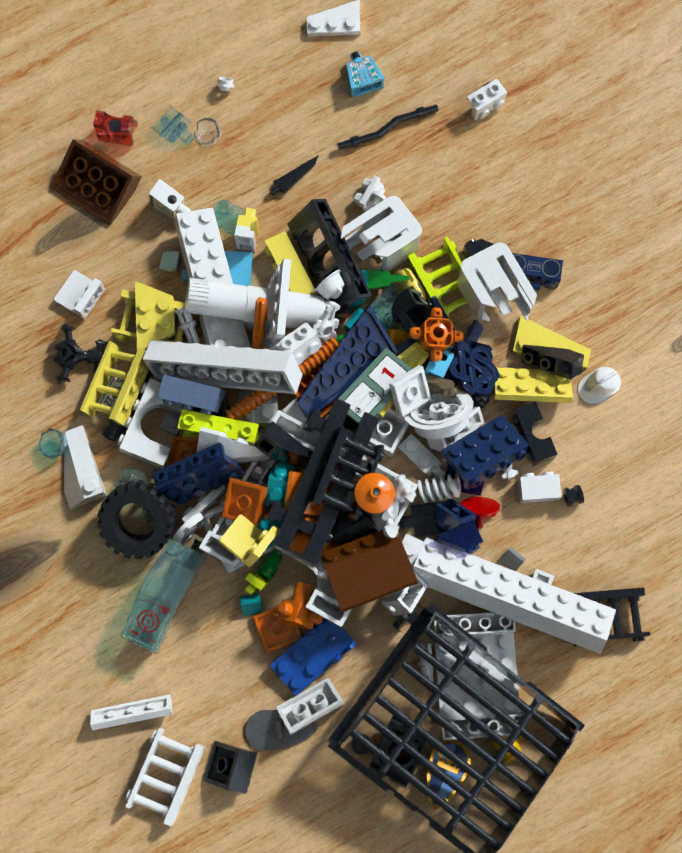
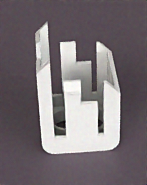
M397 196L386 198L343 226L341 239L362 226L345 238L350 250L361 242L366 244L379 235V239L359 251L357 255L362 262L374 254L379 256L382 264L374 270L385 271L393 270L405 262L408 255L416 254L422 234L421 225Z
M496 243L465 259L461 264L457 286L476 319L489 322L490 319L484 310L486 306L495 307L494 302L503 316L512 312L511 307L501 292L502 290L508 301L514 299L525 320H528L537 294L506 244Z

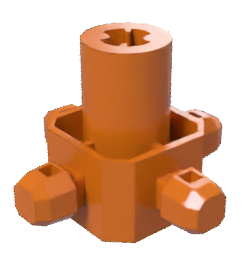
M437 307L432 308L430 317L420 327H413L409 330V337L411 339L418 340L420 338L421 348L424 351H431L430 359L432 362H440L445 349L453 342L463 340V332L453 330V323L449 319L442 318V310Z
M296 582L291 601L283 600L279 606L273 608L272 612L278 618V621L292 627L312 630L313 626L320 624L323 619L322 616L306 608L315 587L302 582Z

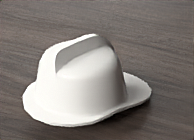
M337 270L330 274L312 292L317 291L326 299L338 298L344 287V282L340 276L341 271Z
M598 368L580 381L578 386L579 396L584 402L598 404L619 390L621 379L619 374L612 368Z

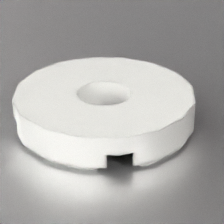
M197 513L181 526L172 540L177 545L184 544L193 536L196 529H200L203 526L206 518L201 513Z

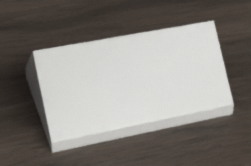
M326 678L280 704L276 709L290 735L343 706L344 702L330 679Z

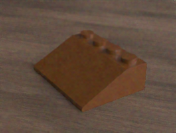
M72 139L50 188L103 222L111 225L134 194L142 176L86 141Z
M383 530L322 552L320 556L323 569L341 612L418 584L417 577L398 533L396 537L388 538L384 535Z

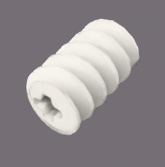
M455 473V479L452 478L451 474H448L447 480L441 475L439 482L436 477H433L432 483H430L428 478L425 479V484L418 480V490L425 503H429L430 500L436 502L437 499L444 500L445 496L447 499H451L452 496L455 498L460 497L461 483L457 473Z

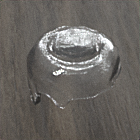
M203 118L196 123L197 129L194 132V137L200 146L213 147L220 141L222 133L216 120Z

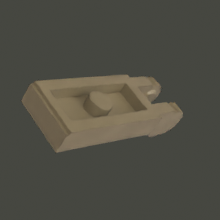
M425 374L430 393L444 394L446 398H454L458 395V389L454 387L453 381Z

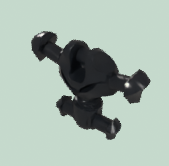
M64 323L60 330L64 332L65 340L53 346V350H57V355L52 357V361L59 364L62 368L60 376L55 377L58 384L71 382L68 378L69 371L73 370L81 361H86L88 364L95 363L94 370L92 371L95 374L104 354V345H107V342L99 339L94 341L96 343V351L91 349L82 351L76 339L73 340L72 331H75L76 328Z

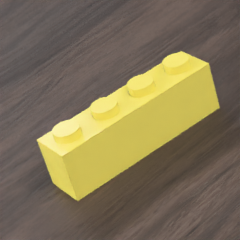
M284 231L265 240L266 247L264 251L268 258H272L274 271L277 270V265H280L283 259L291 260L289 291L310 294V292L315 290L286 232ZM316 291L311 293L312 295H318Z

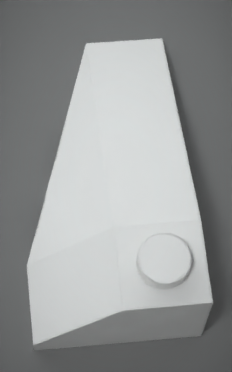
M83 425L65 431L64 493L70 509L107 496Z
M204 427L200 428L197 452L221 443L224 446L225 454L237 463L274 460L267 457L254 444L252 446L248 445L249 443L244 441V439L237 438L232 440L226 437V433Z

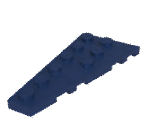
M370 305L365 308L297 399L296 403L305 418L308 417L313 409L321 410L341 396L385 348H388L396 356L399 355V352Z

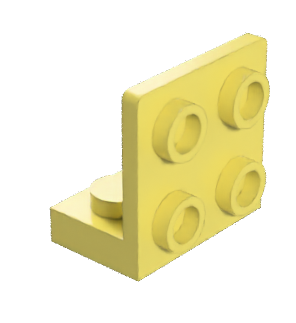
M240 514L220 538L219 543L250 568L275 538L279 529L273 526L269 531L265 529L262 532Z

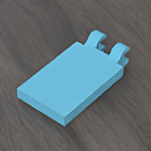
M224 251L233 284L251 286L253 252ZM182 270V281H189L187 270Z

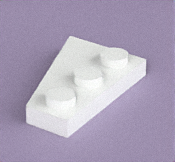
M359 0L307 17V37L360 35Z

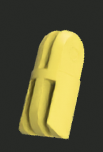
M411 267L397 270L394 275L409 276V280L398 281L403 291L407 288L418 290L422 293L421 297L426 301L427 293Z

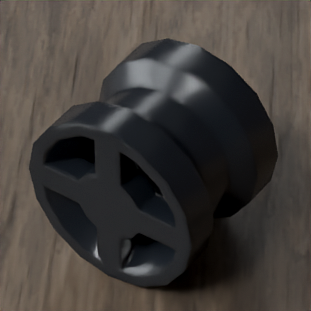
M579 484L571 489L563 488V496L568 507L573 506L575 503H584V495Z

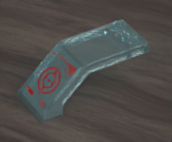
M169 538L138 592L121 637L157 654L166 639L167 631L177 607L203 563L205 555Z

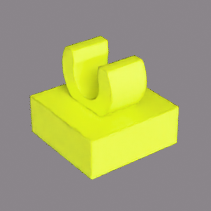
M252 571L245 578V580L250 582L245 591L252 595L257 589L260 591L264 590L269 582Z

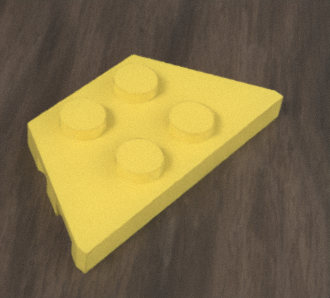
M135 282L137 350L138 348L146 350L150 341L169 339L176 335L174 297L142 283Z

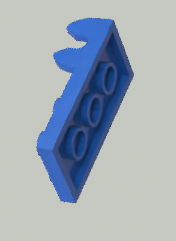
M323 618L320 624H316L312 630L303 635L274 660L270 666L296 696L327 668L338 662L346 652L353 649L356 642L343 627Z

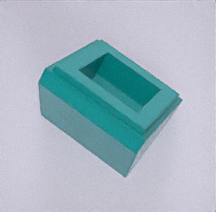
M260 593L240 597L243 616L263 612Z

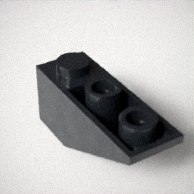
M525 344L522 347V363L572 380L582 372L584 354L564 348Z
M274 421L270 423L254 443V446L267 457L301 469L306 468L312 454L310 450Z

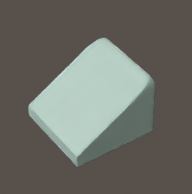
M163 252L159 270L178 273L181 260L180 252Z

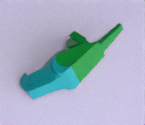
M360 269L370 291L389 287L391 282L409 280V276L391 275L390 271Z

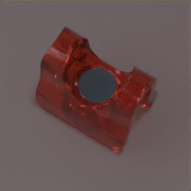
M96 110L93 126L100 141L133 146V132L130 130V126L137 127L138 121L134 120L133 116L123 115V118L111 116L105 111Z

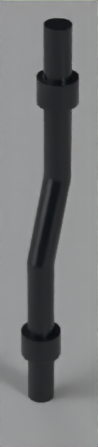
M435 104L425 108L422 106L416 108L415 111L395 116L378 131L359 137L357 135L350 137L349 140L337 143L338 150L351 146L354 148L360 146L361 143L381 138L400 122L414 118H424L427 114L439 111L438 105Z

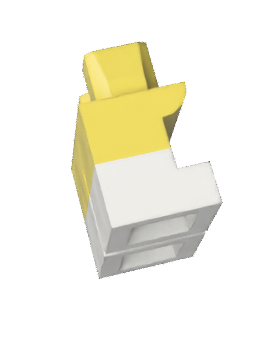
M245 208L244 214L238 216L234 236L237 249L251 252L256 250L255 236L259 234L258 219L255 217V209Z

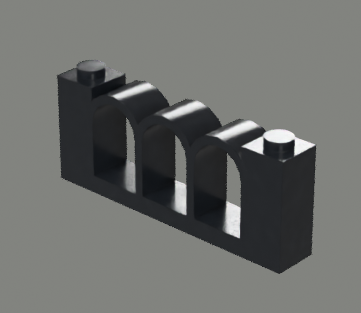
M312 199L287 225L294 240H297L300 252L305 256H309L308 269L314 278L319 279L318 285L333 272L341 271L340 273L346 286L342 289V293L338 298H330L329 300L334 301L340 306V309L335 312L334 318L338 320L346 319L358 307L370 299L372 295L345 238L341 239L342 232L327 200ZM320 228L325 239L315 248L313 236ZM328 251H331L335 263L326 270L324 267V257Z

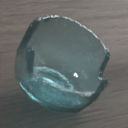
M48 428L46 432L41 433L39 450L44 456L57 458L65 452L68 444L63 432Z

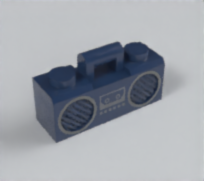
M512 253L528 281H530L529 283L534 291H539L540 285L548 289L558 288L561 281L563 260Z

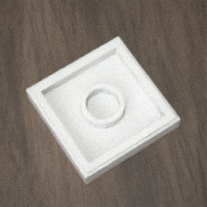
M420 365L389 383L397 415L401 418L431 400L424 368Z

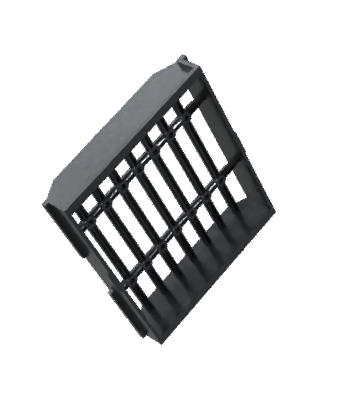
M431 604L429 607L423 608L419 617L409 627L327 741L329 742L328 747L381 789L392 791L393 795L412 811H417L429 820L431 828L463 853L476 852L452 834L459 822L485 841L479 853H497L573 743L577 731L581 732L585 725L533 683L523 681L489 654L485 645ZM433 619L467 645L463 652L459 651L430 628ZM424 634L456 658L455 663L450 669L418 645ZM412 651L444 675L443 680L438 686L405 661ZM475 651L534 698L530 705L526 704L469 658L471 653ZM463 665L524 712L518 723L456 675ZM399 668H402L432 692L426 703L393 678ZM451 681L512 728L506 740L444 692ZM387 685L391 686L420 709L414 720L381 696ZM439 698L500 745V749L494 757L432 709ZM375 702L408 727L402 737H399L368 712ZM540 704L566 723L562 731L536 711ZM426 716H429L485 760L488 766L482 774L423 729L420 725ZM531 718L556 737L550 748L525 729ZM362 719L395 744L389 755L356 730ZM414 733L476 780L471 791H468L408 744ZM519 735L545 754L539 765L513 746ZM349 736L383 762L376 773L372 772L340 747ZM402 750L464 798L458 809L395 761ZM507 752L533 771L527 782L501 763ZM389 768L393 769L452 816L445 828L382 779ZM495 770L522 789L515 800L489 780ZM483 787L509 806L503 817L477 798ZM471 804L498 824L491 835L464 815Z

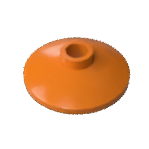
M369 473L357 482L354 496L361 509L368 513L377 514L384 512L392 505L395 490L392 482L386 476L379 473ZM373 489L379 490L378 496L373 494Z

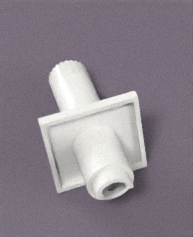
M283 259L281 264L277 265V270L274 271L270 283L267 284V288L189 278L185 313L254 323L255 302L259 297L265 298L267 300L263 348L269 349L281 341L285 335V328L297 329L304 323H308L313 328L314 323L326 311L325 307L329 305L331 300H324L323 296L289 291L291 260Z

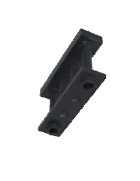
M339 427L335 429L307 503L318 506L325 502L349 512L347 520L351 522L357 521L363 513V509L359 507L356 500L351 505L327 495L326 492L328 484L332 483L354 493L355 484L334 476L333 470L335 465H341L363 476L375 473L378 463L384 457V445L380 444L371 449L349 439V436H347L349 430ZM347 446L369 456L370 459L367 467L365 468L343 458L340 454L342 447Z
M644 588L574 593L597 603H600V600H608L610 607L616 609L612 622L614 635H608L607 640L632 638L633 642L645 641V637L651 636L650 632H642L638 601H640L639 597L645 596ZM627 598L628 602H630L634 633L622 634L618 606L620 599Z

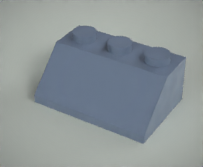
M163 374L158 398L163 400V404L174 406L175 402L182 404L181 408L193 411V407L201 409L200 413L212 415V412L218 413L226 392L221 388Z

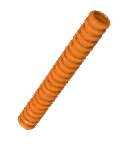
M330 337L329 341H324V344L316 353L310 355L298 365L303 376H306L307 372L310 373L312 368L316 369L317 365L320 366L321 362H326V359L329 358L338 346V342L334 338ZM255 390L254 393H250V396L246 395L244 400L240 399L239 403L236 402L234 407L230 406L229 410L226 409L225 414L230 419L241 421L242 417H247L246 414H251L252 410H257L256 407H261L262 403H267L266 400H271V397L277 396L276 393L278 392Z

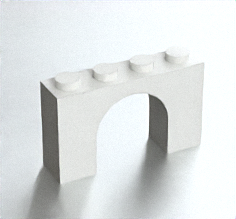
M150 378L148 383L144 382L140 392L143 396L141 400H136L133 410L136 412L133 418L129 417L125 426L128 430L125 435H121L117 445L120 446V452L163 469L171 448L147 438L141 429V420L147 412L157 408L166 409L178 415H181L182 409H187L181 408L182 404L175 402L174 406L163 404V400L158 398L161 382Z

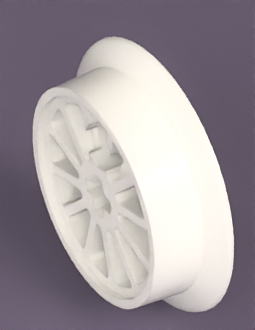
M458 390L459 393L454 398H446L444 394L430 393V401L410 412L404 418L421 437L428 439L451 437L467 426L469 414L473 409V400L470 395L461 390Z

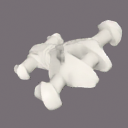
M404 474L394 478L395 484L398 485L394 489L395 497L392 505L384 512L372 513V519L376 527L380 531L383 530L384 535L388 538H394L398 533L399 526L395 525L394 521L398 515L399 504L404 501L406 503L413 502L416 493L412 492L411 485L405 481L406 476ZM376 491L373 494L375 496H378L379 491Z

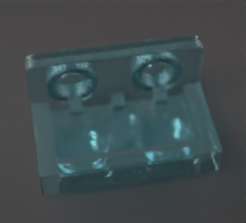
M392 282L371 304L378 319L384 322L388 328H391L395 323L391 315V307L397 296L402 293Z

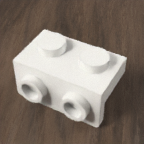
M498 79L468 96L467 100L473 106L471 116L474 120L485 118L490 111L497 110L505 104L507 91Z
M304 323L278 342L276 347L279 351L287 350L292 352L297 364L300 365L306 358L316 353L322 347L318 334L308 323Z

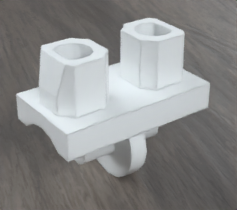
M374 176L373 179L365 178L362 183L365 193H356L353 198L355 204L360 206L364 212L386 199L383 195L385 192L384 186L380 183L378 176Z

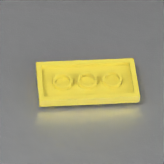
M496 367L499 372V378L494 384L495 400L572 403L573 393L571 380L541 369Z

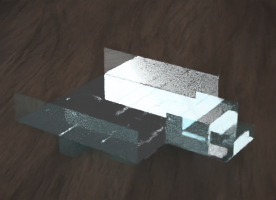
M169 105L170 107L151 128L172 144L179 138L189 145L195 138L192 132L187 129L191 125V121Z

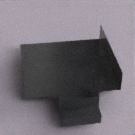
M440 502L411 505L412 515L401 517L399 521L400 529L414 527L415 537L446 533L445 530L436 525V504Z
M417 603V607L423 608L419 603ZM412 611L411 614L398 615L399 617L392 624L393 628L398 632H402L398 627L405 620L409 625H412L419 615L415 611Z

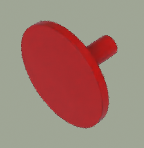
M470 497L461 502L462 506L476 514L475 527L478 529L483 528L484 519L495 517L500 511V504L494 499L487 497Z

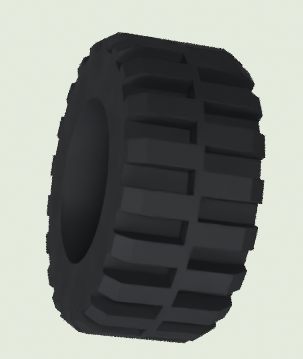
M131 480L127 481L124 485L120 484L104 499L98 511L97 517L99 520L97 521V528H101L99 533L101 539L105 538L107 540L105 545L108 548L112 546L115 549L114 553L117 555L120 552L124 553V558L130 559L131 556H135V559H142L144 555L147 558L153 556L154 552L158 553L166 545L174 531L176 523L174 513L176 510L174 505L171 506L172 499L166 497L162 492H158L154 487L155 484L152 482L144 484V480H138L136 483ZM129 503H137L148 508L155 520L153 530L145 535H136L127 531L120 521L119 514L122 507Z

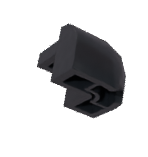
M409 288L397 296L391 307L393 321L402 323L403 329L408 333L410 328L420 327L430 317V312L434 308L431 302L427 303L421 297L422 293L420 291Z

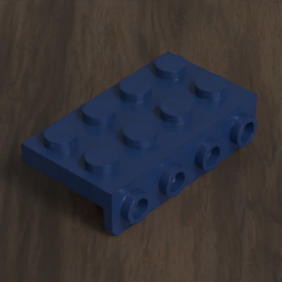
M501 415L442 449L441 455L465 482L464 488L468 490L476 488L486 478L491 479L501 469L506 470L516 460H522L527 455L526 452L529 444Z
M217 443L156 471L153 476L156 490L180 505L187 503L195 497L203 496L206 492L220 488L222 485L229 483L230 478L239 479L246 474L245 469L225 454L224 446L221 443Z

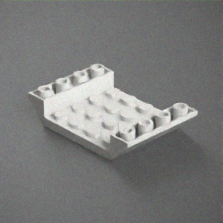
M495 613L447 615L485 645L489 654L517 675L514 632H516L514 620ZM434 620V631L459 651L463 652L467 645ZM434 641L435 658L450 669L455 663L456 658ZM475 651L471 653L469 658L519 697V687ZM465 665L456 674L517 723L523 716L520 708ZM436 669L438 686L443 680L444 675ZM451 681L444 692L500 736H509L512 728ZM439 698V714L469 738L488 737ZM441 727L443 740L457 739Z

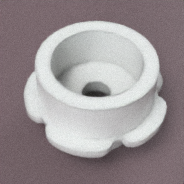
M219 77L216 84L222 91H230V88L234 87L232 85L233 79L227 77Z

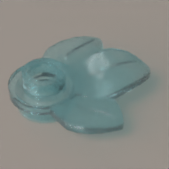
M220 200L216 204L214 212L218 229L222 227L227 233L235 234L238 216L243 215L244 210L239 206H233L228 200ZM225 207L228 210L226 212H222L221 209Z

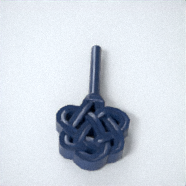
M431 297L429 300L433 307L441 308L442 318L449 319L437 297ZM465 341L454 342L458 357L453 359L449 366L450 375L453 379L460 381L462 389L467 394L489 395L499 378L498 369L492 363L493 355L491 350L485 346H477L471 349ZM458 364H459V372L456 370V366H457ZM475 371L480 375V377H476Z

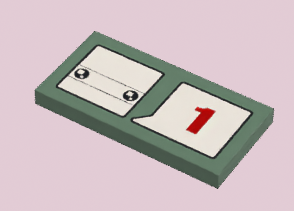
M385 348L339 397V399L351 404L347 416L358 425L364 412L376 417L393 399L389 383L412 370V368L388 348Z

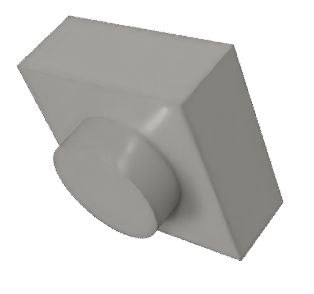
M167 411L159 428L178 436L181 429H178L180 416Z

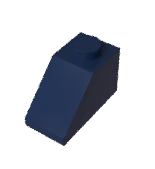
M452 498L436 504V525L447 533L461 528L476 519V514Z

